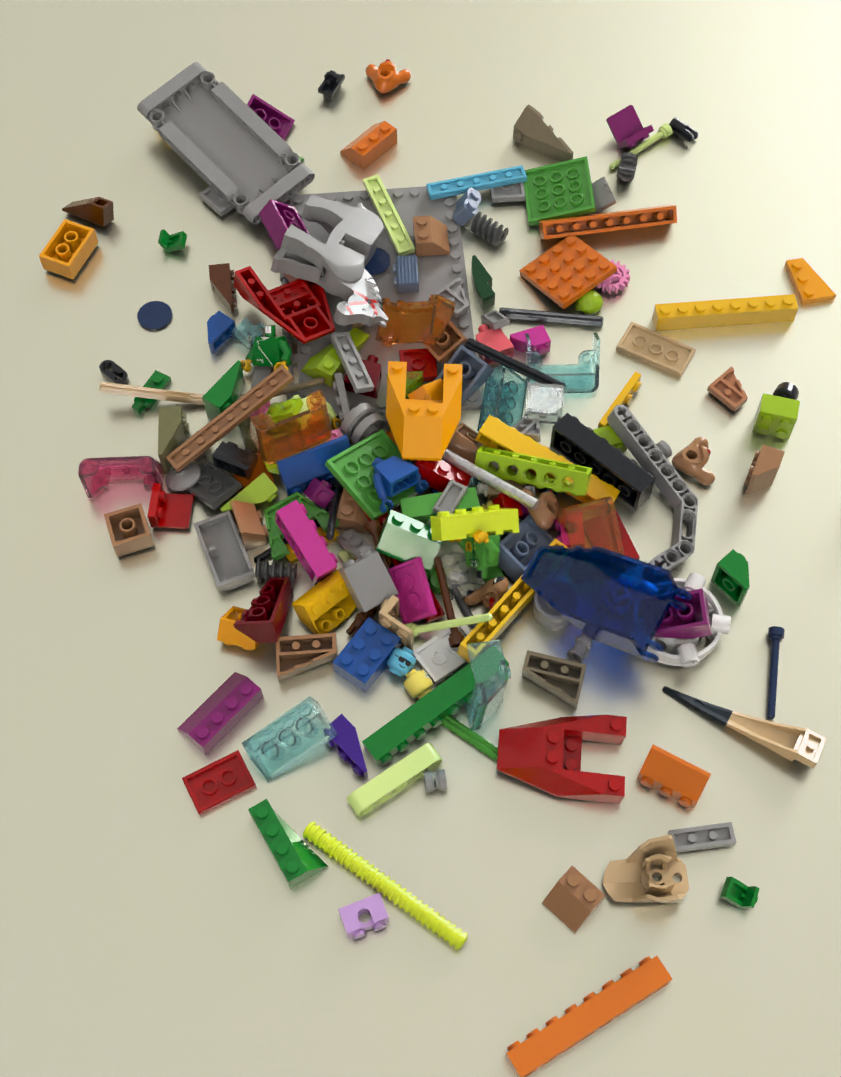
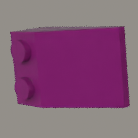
M252 94L247 105L285 140L295 120Z
M703 589L642 600L647 637L694 639L712 635L708 604Z

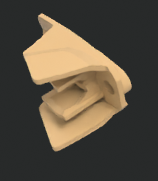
M672 835L648 839L628 858L610 861L605 870L602 883L605 891L614 902L678 903L684 901L683 898L689 890L686 865L677 857ZM673 877H679L680 882H675L673 880Z

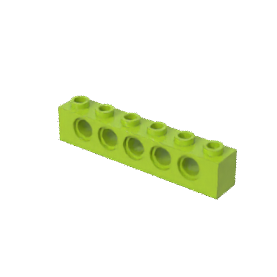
M480 446L476 451L475 465L504 481L512 480L520 485L531 484L540 489L546 487L553 489L555 492H570L574 496H585L589 490L592 468L486 446ZM492 461L497 462L499 467H494ZM510 465L515 466L518 471H513ZM528 469H533L536 475L530 474ZM547 473H552L555 479L549 478ZM566 477H571L574 480V482H568L566 480Z

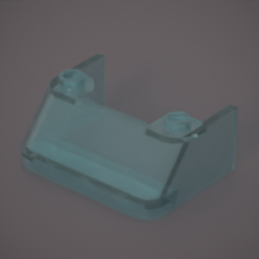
M593 333V350L581 352L578 357V364L543 365L541 354L531 351L529 334H525V364L565 383L566 387L562 393H592L599 386L600 338L597 333ZM526 377V386L531 393H559Z
M500 640L467 644L475 682L471 701L468 704L465 703L471 731L479 730L500 707V704L503 702L508 679L511 678L510 667L506 666Z

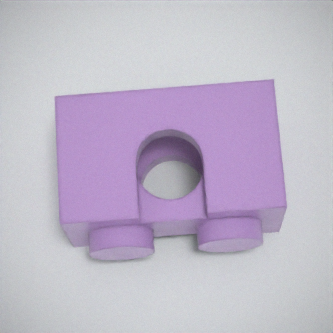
M380 893L338 909L348 939L352 937L353 939L361 938L366 935L365 931L372 928L374 931L385 928L386 924L389 923V917ZM362 914H368L371 918L368 922L362 923L359 921V917Z

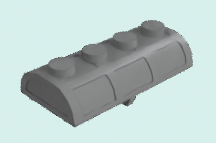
M230 511L193 523L219 590H232L253 580L255 573Z

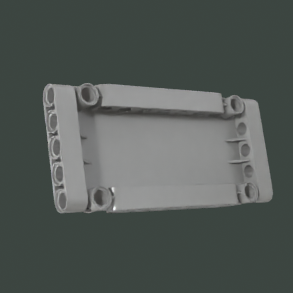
M198 62L189 65L138 104L137 110L152 124L153 129L158 131L162 139L228 204L232 203L239 214H243L253 225H257L262 221L259 212L270 199L286 203L315 178V174L300 161L299 155L294 153L291 147L225 83H219L215 79V75L207 71Z

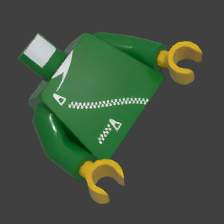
M265 325V335L255 338L251 350L245 358L246 361H240L242 370L250 372L252 369L251 363H253V366H272L274 371L283 365L288 370L287 366L291 365L292 349L287 342L286 336L276 335L275 325Z

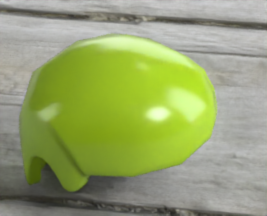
M590 290L576 300L574 304L576 310L583 311L585 315L596 314L602 308L603 299L598 292Z

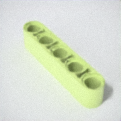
M427 743L353 791L346 800L357 816L361 817L424 776V772L436 768L443 759L432 744Z

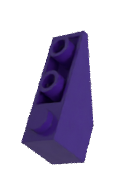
M341 714L323 729V739L329 747L332 748L334 746L339 751L337 754L344 762L348 761L352 765L351 769L357 776L362 775L366 780L368 774L356 728Z

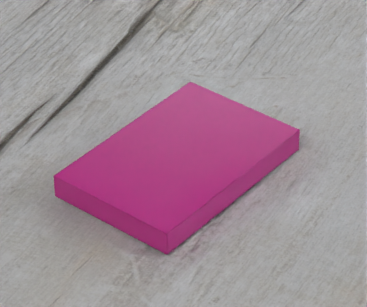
M416 557L388 569L389 575L399 593L395 596L399 598V611L403 624L414 623L437 614L421 557Z

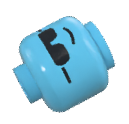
M405 646L402 649L395 648L387 660L388 670L399 677L405 676L413 669L416 663V658L412 656L414 652Z

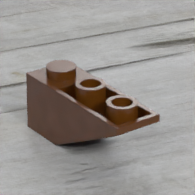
M102 197L71 202L62 208V211L70 215L80 217L103 227L114 220L113 202Z
M229 263L209 265V278L213 292L231 315H235L234 308H237L236 297H233V294H236L234 283L232 284L235 275L234 270L230 269Z

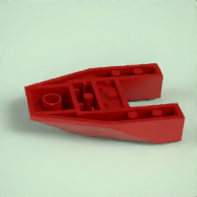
M251 266L235 271L234 287L241 297L303 344L335 332L325 291L318 284L283 273L289 283L267 290Z
M607 714L560 717L499 729L496 770L556 797L620 804L625 797V776L581 771L582 740L621 745L626 738L627 717Z

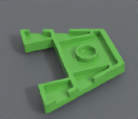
M298 492L264 510L273 560L278 561L290 554L282 541L285 537L274 521L277 510L297 500L299 504L302 503L305 506L308 519L316 520L324 533L327 532L329 514L315 506L312 501ZM336 518V525H335V527H337V526L340 525V524H339V521L337 520V518Z

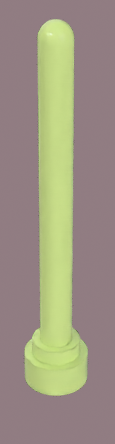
M667 123L659 127L656 134L629 152L638 154L660 138L669 137L673 133L671 126ZM620 158L609 165L611 170L618 167Z
M490 613L424 625L414 623L404 625L413 631V638H416L419 633L488 622L493 619V616Z

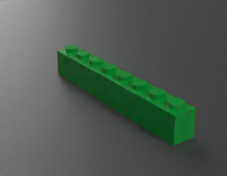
M492 646L363 740L362 743L378 766L389 763L393 759V755L408 749L410 743L415 739L420 740L423 738L427 730L432 727H438L443 722V718L448 715H454L459 711L461 705L472 702L476 698V694L481 691H487L495 680H501L506 677L510 670L509 663L498 649Z

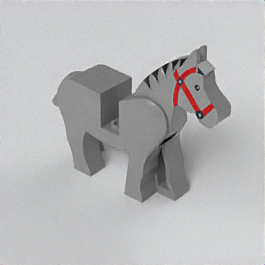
M312 194L305 203L302 217L309 222L320 224L330 236L327 243L323 244L291 224L284 234L281 248L273 259L270 271L285 273L295 278L314 282L328 293L340 296L346 300L337 304L333 316L334 321L339 325L346 326L361 323L369 325V327L375 324L386 327L385 322H388V317L383 312L380 292L374 279L365 269V266L375 254L383 230L382 220L375 213L367 210L362 203H357L355 207Z

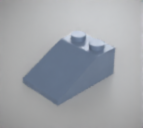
M462 344L447 363L462 364L461 405L486 382L494 371L493 367ZM444 368L435 380H438L440 378L443 380Z
M530 514L519 524L520 532H510L499 545L498 566L513 582H516L554 540L546 530H542L536 525Z

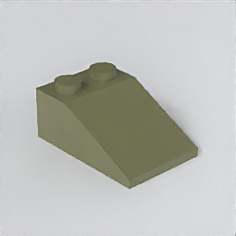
M181 406L159 407L158 456L164 474H168L172 468L166 456L187 440V434H190L187 415L183 413Z

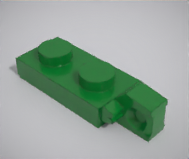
M155 370L143 387L165 390L171 383V377ZM135 397L134 404L132 405L133 412L140 415L145 408L153 407L157 399Z

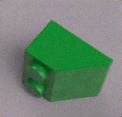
M733 549L717 563L710 581L739 607L742 605L750 587L749 568L745 557Z

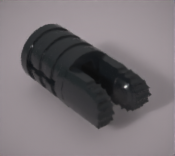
M674 117L669 123L673 134L685 141L691 142L699 137V133L677 117Z

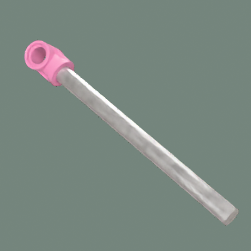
M446 449L442 460L532 510H536L540 501L535 497Z

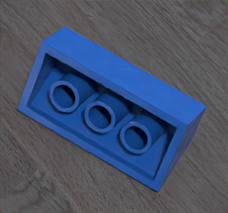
M347 435L276 462L279 479L287 497L295 492L304 493L314 477L319 481L324 479L328 483L335 478L325 466V463L328 459L351 447Z

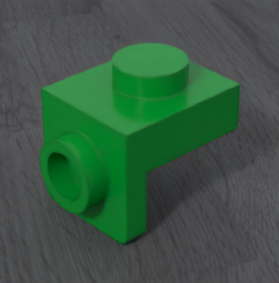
M163 229L160 231L158 243L167 253L185 248L187 234L182 231L169 235Z
M726 877L720 897L739 909L753 908L758 900L759 888L756 886L748 887L734 877Z

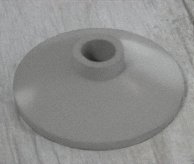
M190 463L179 473L173 468L167 474L165 484L172 491L186 490L197 483L201 476V470L194 463Z

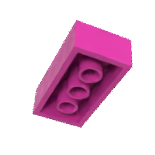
M295 500L277 510L274 521L311 581L316 585L336 571L338 560L333 553H329L326 548L328 544L324 537H320L316 532L318 529L314 521L309 520L306 516L307 510L305 506Z

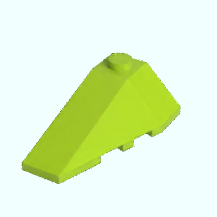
M355 327L349 331L354 345L359 352L370 338V335ZM332 343L313 355L301 370V372L314 379L324 377V384L331 388L333 387L332 381H335L334 373L342 372L343 374L345 371Z

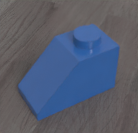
M221 311L212 315L207 321L210 352L214 354L237 332L235 321Z

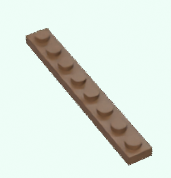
M281 365L167 455L166 459L179 473L295 380L294 377Z

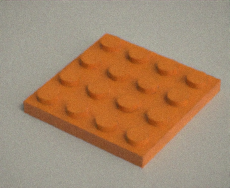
M568 236L519 271L523 278L561 308L565 309L616 273L617 266L578 237Z

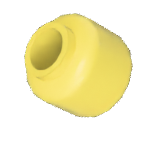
M413 669L405 675L407 679L403 685L413 699L418 698L420 700L432 691L433 682L424 670L416 671V669Z

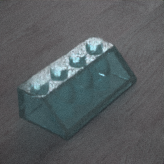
M503 365L494 367V371L486 380L477 431L481 429L489 415L499 418L510 427L522 418L527 381Z
M309 696L242 742V745L251 761L270 782L337 736V733L318 701Z

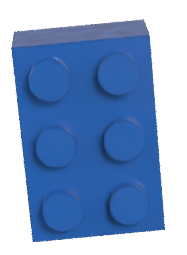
M368 617L333 661L334 672L367 693L388 666L387 660L395 648L401 649V638Z

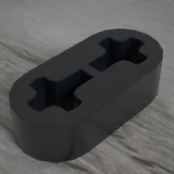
M111 360L101 362L99 368L104 378L111 383L128 385L129 377L125 370Z

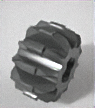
M623 152L621 154L617 170L618 179L626 182L633 180L638 160L636 154L630 152Z

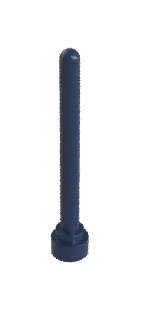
M778 626L768 628V638L771 641L767 703L768 719L775 718L779 646L782 639H784L785 632L784 628Z

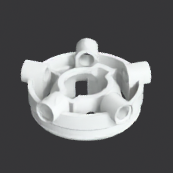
M690 573L687 579L668 578L653 584L645 579L635 590L639 598L633 611L631 637L634 643L641 647L648 656L660 663L671 666L693 667L699 664V661L704 659L715 648L722 633H729L731 617L723 615L716 598L704 587L706 579L698 573ZM703 589L707 599L712 635L707 636V639L712 640L707 648L697 653L698 641L703 637L678 640V638L647 637L645 619H638L639 613L643 609L642 600L656 598L660 595L666 596ZM659 640L666 644L664 652L656 648Z

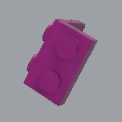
M633 105L625 107L606 119L619 149L626 146L629 149L635 146L637 140L643 141L650 137L649 133L654 131L652 125L643 128Z

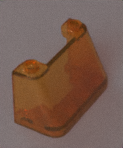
M438 294L431 295L428 301L420 302L398 300V302L394 303L390 301V298H381L383 312L388 317V322H385L386 327L377 325L375 340L381 342L386 347H392L393 344L412 343L435 345V342L440 341L455 311L456 304Z
M321 389L308 395L306 404L309 410L274 423L270 415L265 413L250 417V435L265 463L275 464L277 461L330 440L332 431L326 400Z
M604 497L559 510V513H557L558 523L566 527L573 564L569 568V578L573 580L574 585L610 580L611 577L618 579L619 576L626 572L627 563L612 497Z

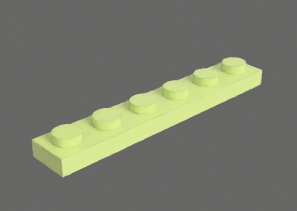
M379 175L363 179V185L383 222L398 256L414 253L415 247Z

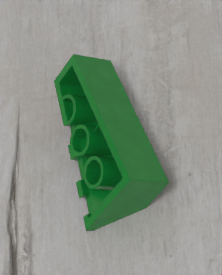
M267 799L248 809L253 822L290 889L328 868V865L272 809Z

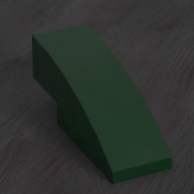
M476 255L472 256L471 281L477 302L483 310L495 305V293L492 290V277Z

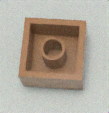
M141 503L104 514L117 557L155 546Z

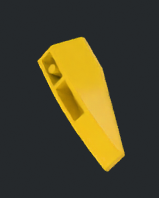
M387 556L389 564L391 565L392 561L390 557ZM339 570L334 571L291 603L300 621L314 634L329 633L347 619L357 607Z

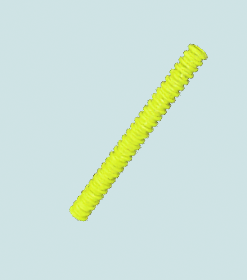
M313 821L307 825L303 832V838H308V841L313 842L314 846L318 845V849H323L325 854L329 853L330 858L334 857V861H339L341 866L345 865V869H350L352 874L356 873L357 878L361 877L362 881H367L366 884H371L372 889H377L378 893L382 892L383 897H388L389 901H394L393 904H398L399 909H405L404 912L406 914L409 912L410 917H415L417 922L420 920L421 925H426L428 930L432 929V933H437L439 938L443 937L444 942L448 941L450 946L454 945L455 950L463 946L468 933H462L461 928L457 929V925H452L450 920L446 921L444 916H439V912L435 913L433 908H428L429 905H424L423 900H417L418 897H413L412 892H406L407 889H402L401 884H396L395 880L391 881L390 876L386 877L384 872L380 873L379 868L375 869L374 865H370L368 860L364 861V857H359L357 852L353 853V849H348L346 844L342 845V841H337V838L332 837L331 833L327 834V830H322L320 825L316 826V822Z

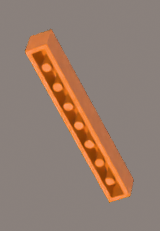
M676 205L538 221L541 239H552L677 223Z
M650 956L644 958L638 963L640 967L634 971L631 968L620 974L621 979L614 983L613 980H610L602 986L603 991L600 993H590L583 998V1004L578 1007L576 1004L568 1007L564 1011L566 1015L559 1019L557 1016L551 1018L545 1023L547 1027L541 1031L536 1028L526 1035L528 1039L521 1044L519 1041H516L508 1046V1052L505 1057L516 1076H529L668 985L672 981V977L658 956L652 959Z

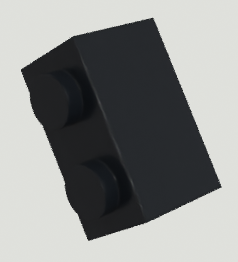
M222 441L212 455L215 467L250 480L258 462V456L253 450L248 448L243 450L238 448L237 444L229 441L228 443Z

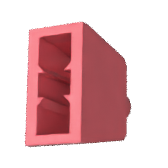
M487 324L479 326L476 341L511 358L513 357L514 346L500 328L496 330L489 329ZM478 354L479 358L489 365L497 363Z

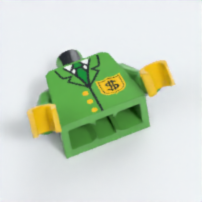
M478 530L473 534V537H468L467 535V538L455 539L465 552L466 565L477 567V578H489L488 567L498 565L500 535H489L485 531Z

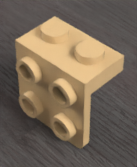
M392 595L380 607L381 610L378 612L379 624L401 638V647L405 646L411 649L413 647L414 633L410 628L396 620L399 617V598Z

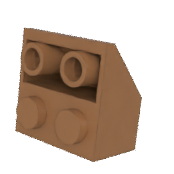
M764 444L760 451L756 450L744 486H747L745 494L749 495L772 486L785 451Z

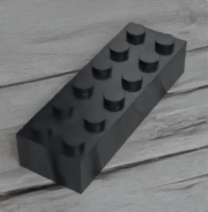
M566 413L553 426L550 447L573 464L592 468L591 474L598 476L602 481L618 489L620 492L617 497L632 509L637 511L650 498L655 477L651 472L640 467L635 460L629 459L620 449L610 445L605 438L598 436L590 427H586L578 418L571 416L569 413Z

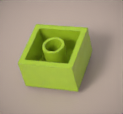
M763 393L755 414L753 432L789 439L798 418L800 401Z

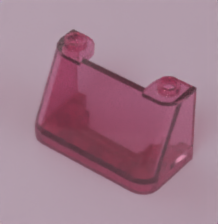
M150 456L87 458L79 465L78 476L88 498H97V493L100 489L108 488V481L144 480L145 488L150 487L152 489L153 483H160L163 489L164 472L161 462Z

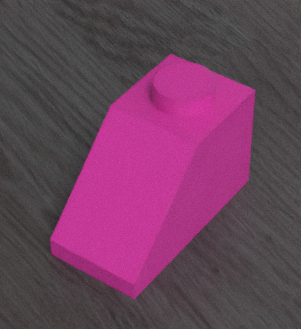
M543 325L510 334V342L517 351L531 356L550 352L551 340Z

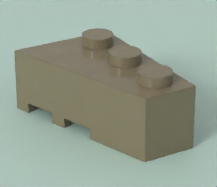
M527 650L522 675L569 705L577 708L587 665Z

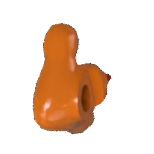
M389 59L382 62L378 68L374 64H369L365 70L366 75L372 80L375 88L381 93L390 92L398 85L408 82L411 78L410 71L407 69L396 73V67Z

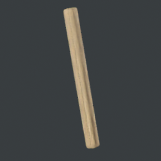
M101 382L99 387L101 393L204 405L202 398L204 394Z

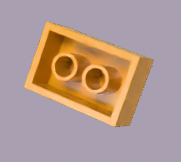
M64 219L39 255L43 269L74 280L99 243L95 229Z

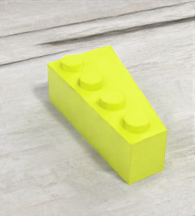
M500 504L488 505V509H483L482 506L471 507L472 511L455 509V513L449 514V511L437 512L438 515L430 516L432 540L467 538V535L468 537H473V534L478 530L485 531L489 535L504 534L503 531L520 532L518 509L500 508Z

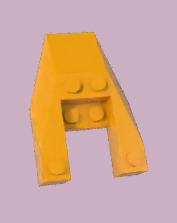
M388 361L386 419L402 459L441 461L461 420L462 364H444L443 396L441 401L405 399L407 362Z

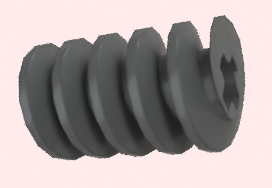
M478 212L472 220L471 231L478 236H482L483 239H487L488 242L493 243L495 246L500 245L506 239L509 229H504L502 224L498 226L497 221L493 223L492 218L487 220V215L482 216V212Z
M258 558L255 577L259 583H262L264 579L267 582L272 577H289L291 586L294 585L297 576V563L294 568H292L291 562L288 563L287 567H284L283 561L277 566L276 560H273L272 564L269 565L268 559L265 560L264 564H261V558Z

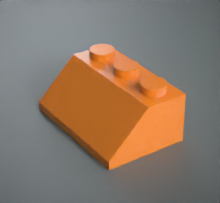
M386 121L374 124L342 149L340 154L364 170L397 144V129Z
M653 744L638 774L637 780L645 787H653L659 790V793L665 797H672L678 800L684 807L694 808L711 773Z

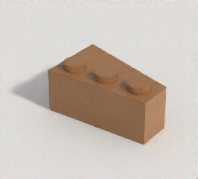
M336 633L279 637L278 642H275L277 678L280 682L336 659L338 656Z

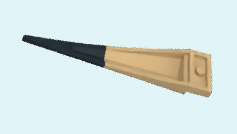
M666 686L662 689L665 693L792 762L795 759L813 769L818 762L826 738L805 728L772 722L716 706Z

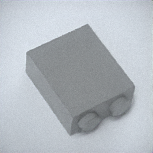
M370 549L359 554L360 558L344 562L342 564L343 567L338 569L360 612H366L383 603L386 599H390L392 595L399 594L378 551H370Z

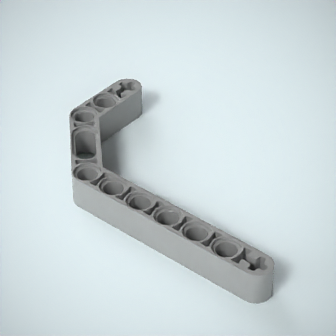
M619 404L614 407L607 418L609 425L641 467L652 473L655 477L654 484L674 509L671 547L654 557L643 569L644 577L654 581L684 563L694 553L698 499L625 405ZM682 519L687 523L686 536L682 533Z

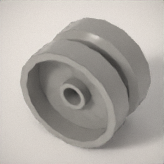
M361 403L346 415L340 430L355 445L381 429L385 432L388 422L369 403Z
M550 580L537 588L534 595L533 616L541 627L548 630H561L572 623L578 604L574 588L561 580Z

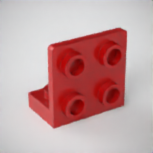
M153 483L147 515L151 527L189 529L194 496L191 494L166 493L163 491L160 483Z

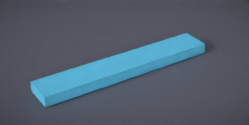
M523 165L428 183L426 184V189L430 200L465 194L471 187L474 190L481 191L527 182V176Z

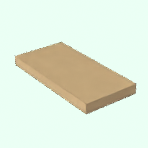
M634 322L630 323L616 346V351L678 378L682 377L696 352V349Z

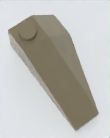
M528 104L514 125L513 138L515 141L526 148L557 161L572 160L574 152L561 137L557 138L555 136L552 126H547L542 120L544 117L541 113Z

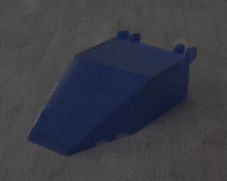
M539 546L521 577L523 582L590 639L657 663L659 658L655 654L648 652L647 649L651 647L656 651H664V646L652 640L670 606L672 605L676 609L684 611L687 608L683 602L675 600L676 595L688 601L693 597L688 591L677 586L671 572L667 569L598 546H593L592 548H582L581 546H575L574 548Z

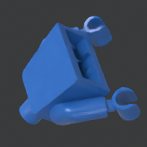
M392 456L386 460L378 457L372 463L374 467L372 478L378 498L382 500L380 505L382 513L386 512L385 505L388 506L389 510L394 505L390 499H387V496L391 498L416 485L415 491L418 494H422L429 487V483L426 480H421L422 476L419 473V468L412 462Z

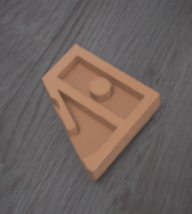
M730 367L708 386L707 391L735 412L747 402L748 397L742 389L740 381L734 375V368Z

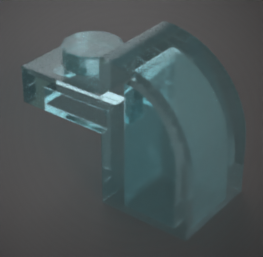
M245 317L230 334L241 345L251 350L255 338L263 336L261 331L265 326L261 322L254 326Z

